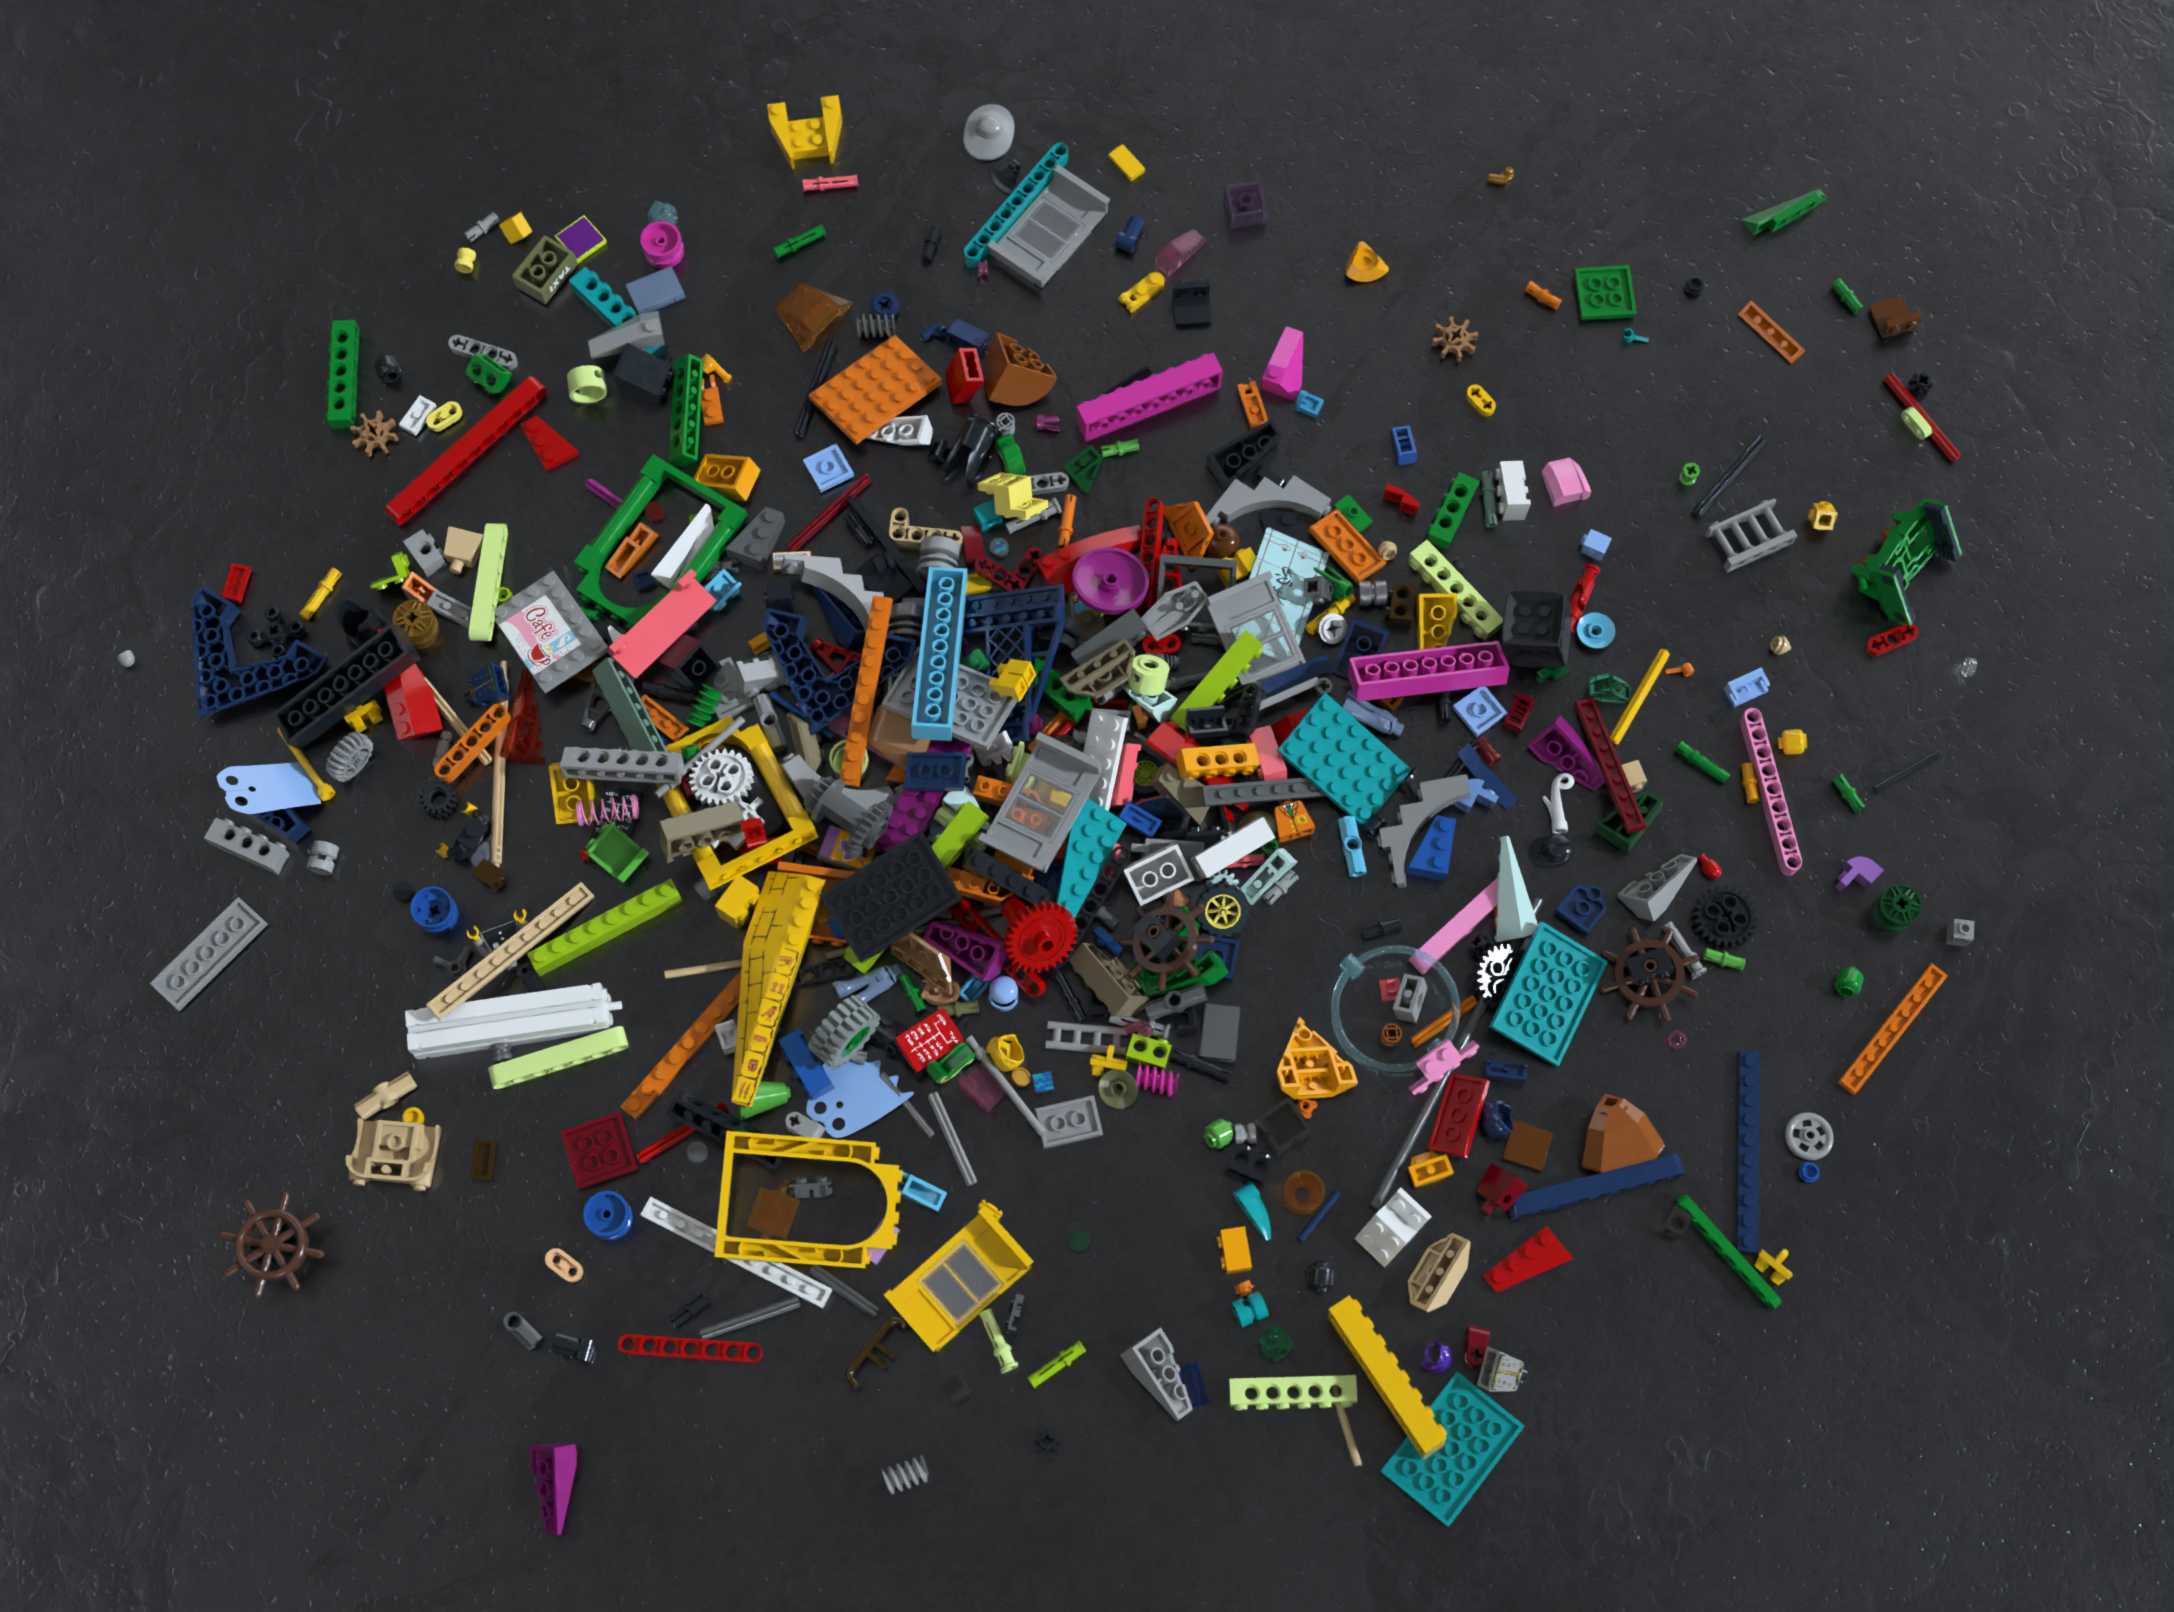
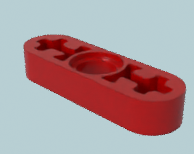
M1913 623L1911 626L1905 624L1872 637L1865 645V650L1871 656H1879L1912 642L1918 635V628ZM1906 630L1912 632L1911 635L1906 634L1903 637L1901 636L1902 634H1904ZM1887 636H1894L1897 640V643H1889L1887 640ZM1882 642L1878 649L1871 647L1873 644L1878 645Z

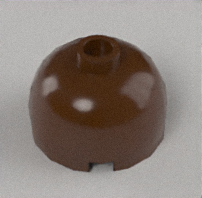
M1226 524L1211 526L1214 534L1205 551L1206 555L1214 559L1233 558L1240 547L1239 535L1236 530Z

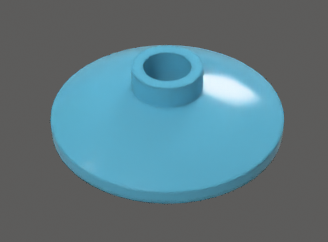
M1589 613L1578 622L1577 635L1584 645L1600 649L1608 646L1614 639L1615 626L1606 615ZM1596 631L1598 635H1593L1591 632Z

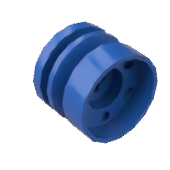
M435 886L425 887L418 891L410 905L414 920L422 929L432 934H443L451 930L459 916L458 907L452 897L442 888ZM434 911H440L439 915L433 914Z

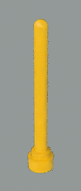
M278 728V729H277V732H278L279 735L282 737V739L285 741V739H284V737H283V735H282L280 729ZM287 745L318 787L317 794L322 801L331 799L335 795L332 786L322 781L300 749Z

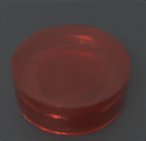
M650 502L646 505L645 514L650 521H659L663 518L665 512L662 504Z

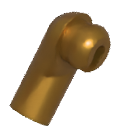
M1504 168V172L1500 175L1489 173L1488 183L1500 185L1507 183L1514 176L1513 168Z

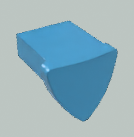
M1301 390L1296 401L1295 411H1300L1316 418L1324 400L1309 394L1305 390Z

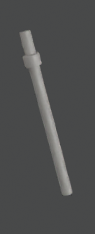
M739 716L684 765L682 777L692 767L696 766V761L700 762L702 760L701 756L706 757L708 752H712L738 729L745 720ZM664 783L654 794L660 798L677 784Z
M972 1035L969 1036L966 1042L975 1052V1057L983 1062L1038 1135L1043 1134L1046 1130L987 1056L988 1053L985 1048L981 1047Z

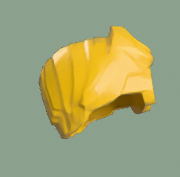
M1015 1034L990 1039L986 1052L990 1053L994 1065L1000 1071L1008 1072L1021 1065L1024 1060V1054Z

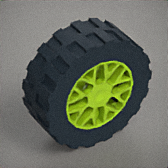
M1137 754L1136 763H1138V768L1134 771L1133 781H1135L1133 794L1143 799L1157 796L1159 793L1151 785V782L1158 768L1164 764L1150 754Z

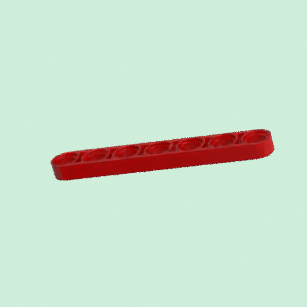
M1155 497L1147 500L1144 509L1140 561L1145 566L1147 573L1152 572V575L1149 578V595L1135 608L1140 618L1143 616L1140 613L1144 607H1148L1149 610L1155 604L1164 505ZM1158 503V508L1151 511V506ZM1157 520L1156 525L1153 528H1149L1150 522ZM1155 537L1154 543L1147 545L1148 540ZM1153 555L1152 561L1146 563L1147 556Z
M965 898L959 901L958 909L954 908V906L947 909L965 929L979 933V927L982 926L985 929V936L1004 942L1003 938ZM967 912L972 916L971 923L966 920ZM1006 961L1004 962L1002 968L1030 997H1037L1045 992V983L1034 971L1030 973L1027 969L1023 979L1019 976V969L1015 964L1011 963L1009 965ZM1033 982L1039 987L1037 993L1032 990Z
M631 1334L623 1335L618 1341L619 1350L627 1355L757 1363L763 1355L759 1345L746 1342ZM626 1339H632L634 1342L633 1348L630 1350H624L622 1347L623 1341ZM647 1340H652L655 1345L654 1349L650 1352H646L643 1349V1344ZM667 1342H674L675 1350L672 1353L664 1351V1345ZM689 1343H694L696 1351L691 1355L686 1354L685 1346ZM711 1344L717 1347L716 1354L713 1356L706 1355V1347ZM735 1346L738 1349L737 1355L732 1358L728 1357L726 1354L728 1347ZM752 1347L757 1348L759 1351L755 1359H750L747 1356V1351Z

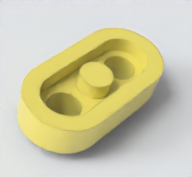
M447 402L431 412L426 418V423L432 431H441L461 418L462 409L456 402Z

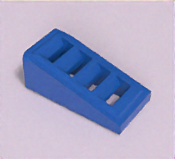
M1410 425L1391 428L1398 464L1416 463L1417 451ZM1407 434V436L1397 437V435Z

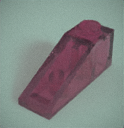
M1192 229L1169 242L1156 254V266L1170 276L1206 243V239Z

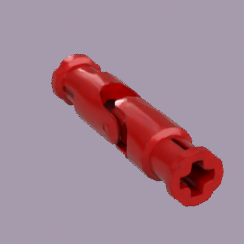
M1591 563L1585 564L1583 575L1578 579L1569 600L1571 606V636L1574 633L1575 624L1579 622L1594 588L1595 578L1600 573V568Z

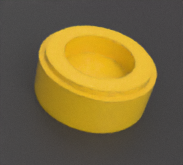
M411 1107L405 1110L402 1120L403 1122L423 1124L424 1114L420 1109Z

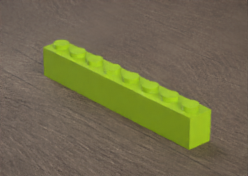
M670 878L532 950L527 955L538 975L542 976L683 901Z

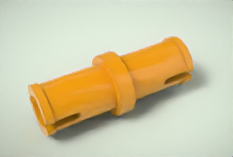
M1744 763L1741 765L1744 779L1742 785L1746 790L1747 802L1756 803L1760 801V798L1758 796V780L1755 778L1753 763Z

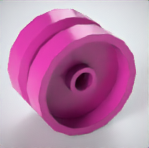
M657 221L649 224L643 230L641 245L644 256L652 267L665 269L670 266L674 267L681 261L684 255V247L677 227L666 221Z

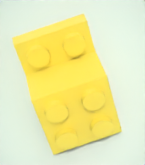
M999 472L978 483L979 491L994 494L995 512L997 515H1003L1004 518L1019 517L1020 520H1028L1034 514H1040L1042 510L1048 508V500L1032 498L1030 476Z

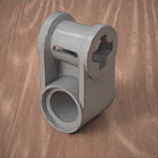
M791 1112L786 1117L787 1130L797 1137L820 1138L825 1131L821 1124L810 1120L798 1112ZM798 1120L799 1125L795 1124L792 1126L791 1121L795 1122Z

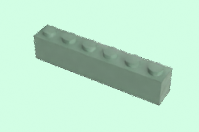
M606 658L592 672L612 709L613 715L620 725V729L625 734L630 748L637 751L668 753L627 671L615 659Z

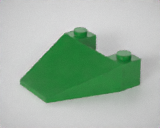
M1184 905L1179 908L1187 915L1191 912V910ZM1196 917L1193 921L1195 922L1198 930H1200L1202 927ZM1172 918L1171 929H1173L1181 920L1177 918ZM1187 928L1177 937H1188ZM1179 945L1177 948L1182 953L1186 945ZM1148 946L1144 947L1145 955L1151 951ZM1210 950L1199 959L1195 955L1190 962L1198 971L1197 977H1192L1185 968L1177 973L1167 975L1166 988L1162 992L1157 988L1158 974H1154L1144 968L1135 977L1145 995L1147 994L1151 998L1166 995L1171 991H1180L1202 983L1203 987L1213 985L1226 976L1229 971L1222 959ZM1172 953L1169 954L1168 963L1176 959ZM1156 956L1151 962L1160 964V958ZM1136 958L1129 966L1130 969L1138 963Z

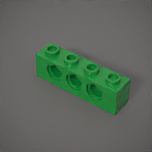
M1460 472L1457 478H1452L1449 484L1451 490L1449 494L1445 492L1441 501L1443 506L1441 509L1437 508L1433 517L1436 520L1434 524L1430 523L1426 530V534H1428L1427 540L1431 544L1447 551L1478 489L1480 481ZM1459 493L1463 497H1458L1455 494ZM1447 509H1453L1455 512H1449ZM1440 524L1447 525V528L1441 527Z
M1035 659V689L1045 662L1044 659ZM1050 669L1042 697L1077 724L1092 709L1091 698L1069 693L1060 681L1063 675L1058 670Z

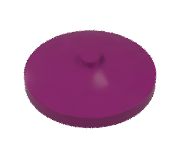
M1102 547L1085 553L1077 561L1072 575V586L1076 596L1088 608L1103 614L1118 615L1137 608L1143 602L1149 587V576L1143 563L1133 554L1119 548Z

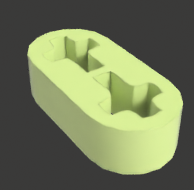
M1909 407L1901 413L1904 423L1919 439L1923 440L1932 434L1930 425L1915 408Z

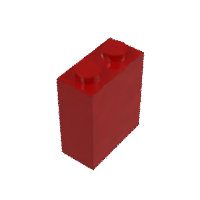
M959 348L945 369L952 404L970 403L984 382L976 348Z

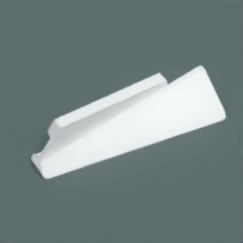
M708 504L704 505L651 573L657 582L668 589L672 587L679 574L682 573L715 527L712 509Z

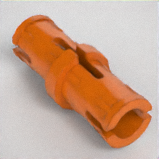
M1530 281L1525 289V292L1536 297L1540 303L1544 302L1554 310H1557L1560 306L1559 303L1562 302L1561 299L1549 293L1548 289H1543Z

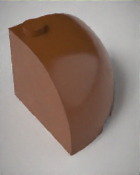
M997 332L990 344L984 365L983 379L988 399L994 403L999 402L1011 406H1021L1033 403L1045 396L1057 380L1054 371L1048 364L1044 365L1039 360L1040 356L1030 348L1025 350L1017 344L1018 341Z

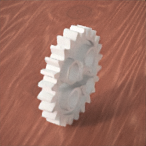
M716 749L714 755L708 752L709 757L701 756L702 762H695L697 768H691L693 774H689L691 780L689 784L696 800H701L702 805L708 803L709 808H711L713 804L720 806L724 803L734 802L736 799L742 802L740 796H748L746 790L752 789L750 785L754 783L752 767L746 757L742 758L741 753L735 755L734 750H731L727 754L726 749L719 753L718 749Z

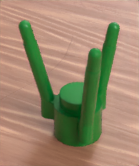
M1326 564L1325 568L1339 580L1317 567L1313 568L1314 571L1334 583L1333 590L1335 593H1332L1331 597L1341 600L1343 597L1348 598L1353 591L1352 583L1344 579L1329 565Z

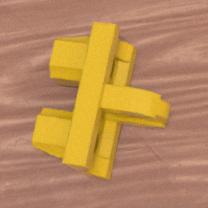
M376 700L364 706H358L357 710L344 717L349 726L356 732H362L367 728L363 721L369 718L373 724L383 720L381 715L382 709Z
M1109 1045L1107 1056L1092 1054L1090 1060L1092 1075L1102 1076L1104 1067L1112 1068V1070L1120 1069L1126 1071L1128 1060L1113 1058L1115 1046Z
M1763 1249L1759 1251V1257L1754 1266L1762 1273L1769 1265L1774 1267L1776 1270L1769 1277L1774 1283L1780 1285L1786 1278L1789 1280L1792 1277V1272L1781 1264L1788 1256V1250L1783 1249L1775 1259Z

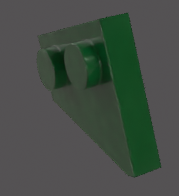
M1089 445L1062 468L1085 496L1089 493L1103 457L1092 445Z

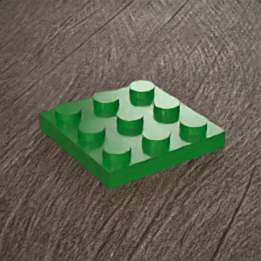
M1629 265L1575 268L1574 277L1581 320L1636 317L1637 312Z

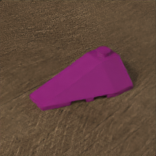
M1561 715L1527 745L1541 761L1550 763L1560 772L1572 775L1575 781L1592 791H1595L1605 783L1599 764L1574 729Z
M576 1444L530 1445V1468L532 1474H536L538 1485L535 1486L536 1494L539 1493L541 1496L540 1513L546 1534L561 1535L576 1470Z

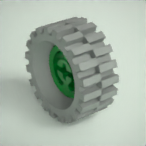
M857 995L850 996L842 1004L837 1005L836 1009L832 1010L826 1019L824 1018L821 1026L817 1027L816 1033L812 1035L808 1048L831 1069L839 1068L843 1063L846 1064L851 1057L853 1058L856 1052L863 1048L865 1042H868L871 1038L870 1035L874 1034L875 1028L879 1025L880 1015Z

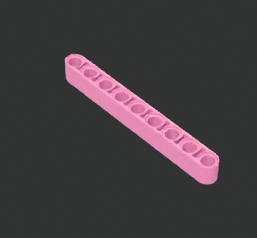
M1749 708L1741 717L1740 726L1750 762L1753 763L1755 778L1758 780L1757 788L1780 870L1784 875L1791 876L1801 867L1802 858L1762 714L1756 708ZM1747 717L1753 718L1754 722L1749 721ZM1752 735H1757L1759 740L1754 739ZM1757 752L1762 753L1764 758L1759 757ZM1762 770L1767 771L1769 776L1764 775ZM1767 788L1772 789L1774 791V794H1770L1767 791ZM1772 806L1777 807L1779 812H1775ZM1777 825L1783 826L1785 831L1779 830ZM1782 843L1789 845L1790 849L1784 848ZM1787 861L1792 862L1795 868L1790 867Z

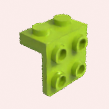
M402 551L394 553L391 559L397 573L373 581L369 585L370 588H376L378 591L388 587L389 582L394 581L397 584L405 581L410 573V561L407 554L403 555Z

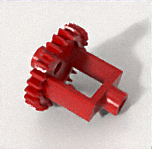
M1013 896L1004 904L1001 910L1009 921L1008 927L1011 929L1005 930L1004 933L1007 937H1003L1005 942L1003 947L1009 960L1018 969L1021 967L1024 972L1028 969L1030 973H1033L1035 969L1040 973L1042 967L1048 971L1049 965L1055 968L1056 961L1063 963L1061 957L1068 958L1069 955L1066 951H1073L1070 944H1076L1077 942L1074 937L1078 936V933L1075 931L1078 927L1075 924L1076 920L1073 918V915L1057 902L1053 904L1051 901H1048L1046 905L1043 901H1040L1039 907L1033 902V908H1031L1027 902Z

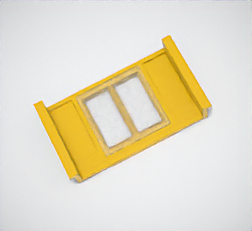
M983 1206L970 1223L893 1291L888 1290L884 1296L933 1352L935 1350L938 1352L968 1323L1031 1268V1264L1034 1261L987 1208Z

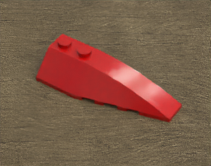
M1137 525L1112 530L1063 547L1036 560L1038 574L1045 586L1062 584L1064 585V596L1074 592L1072 586L1074 567L1085 553L1102 547H1114L1132 553L1141 546L1142 529Z
M385 627L377 629V633H379ZM416 663L384 687L398 740L410 741L443 730L431 687H428L424 680L425 676L422 671H419Z
M1165 721L1145 743L1178 767L1176 755L1181 749L1198 748L1201 746L1194 741L1195 739H1190L1187 732L1184 734L1180 731V726L1175 722ZM1217 775L1213 778H1206V776L1196 778L1204 779L1207 786L1234 783L1230 776L1225 777L1224 775ZM1248 803L1234 804L1241 810L1249 807Z

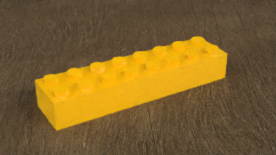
M1349 1295L1329 1308L1328 1318L1422 1459H1425L1445 1445L1447 1433L1441 1424L1437 1425L1433 1420V1417H1435L1434 1413L1428 1405L1426 1407L1421 1402L1422 1396L1416 1387L1412 1388L1409 1384L1410 1378L1404 1370L1400 1371L1397 1366V1358L1392 1352L1388 1353L1382 1336L1375 1334L1372 1321L1368 1316H1363L1360 1311L1362 1307L1357 1299L1352 1300Z

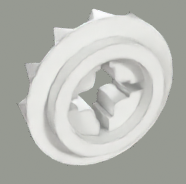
M1329 613L1322 617L1323 619L1318 623L1319 630L1317 631L1321 639L1329 644H1336L1342 641L1347 633L1345 619L1335 613ZM1331 624L1338 626V628L1333 630V633L1326 630L1331 627Z

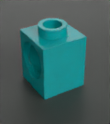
M994 499L973 508L974 517L982 531L1003 522L1002 515H997L995 512Z

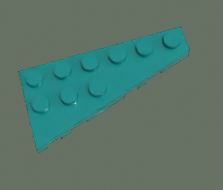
M1089 798L1068 833L1063 858L1064 865L1060 875V887L1056 897V902L1069 910L1073 918L1076 917L1127 824Z

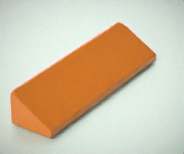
M1750 301L1738 314L1790 363H1793L1806 351L1754 302Z

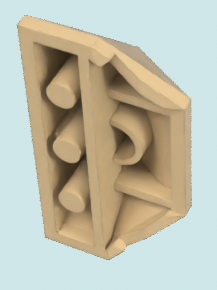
M1451 1233L1448 1237L1428 1246L1408 1280L1410 1303L1430 1312L1447 1304L1468 1268L1469 1240Z

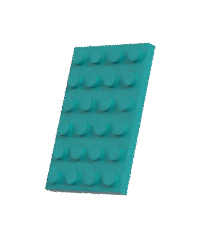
M1326 692L1321 695L1276 750L1348 816H1355L1356 823L1360 826L1367 824L1372 818V814L1374 812L1377 813L1412 770Z
M1539 922L1489 1027L1555 1067L1559 1066L1608 961L1546 923Z
M1459 1372L1455 1373L1430 1406L1435 1415L1433 1420L1437 1425L1441 1424L1447 1433L1445 1445L1425 1459H1422L1407 1436L1380 1471L1446 1527L1450 1526L1524 1428L1522 1423Z

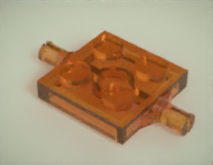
M782 1179L778 1190H769L763 1187L760 1189L747 1223V1227L761 1233L760 1239L768 1240L769 1237H778L786 1240L801 1202L799 1199L790 1197L786 1193L790 1183L788 1180Z

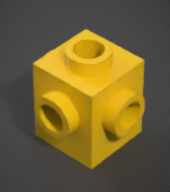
M1829 502L1813 503V508L1808 513V520H1810L1813 528L1817 530H1833L1834 523L1837 521V512Z

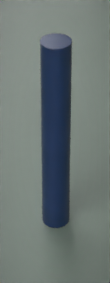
M1334 1190L1297 1236L1299 1241L1303 1243L1340 1197L1341 1194L1338 1191Z

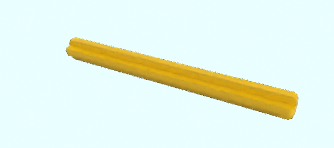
M1659 650L1611 733L1610 738L1614 745L1620 743L1670 656L1667 650Z

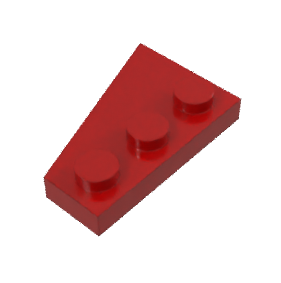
M538 416L520 424L546 471L580 455L577 449Z

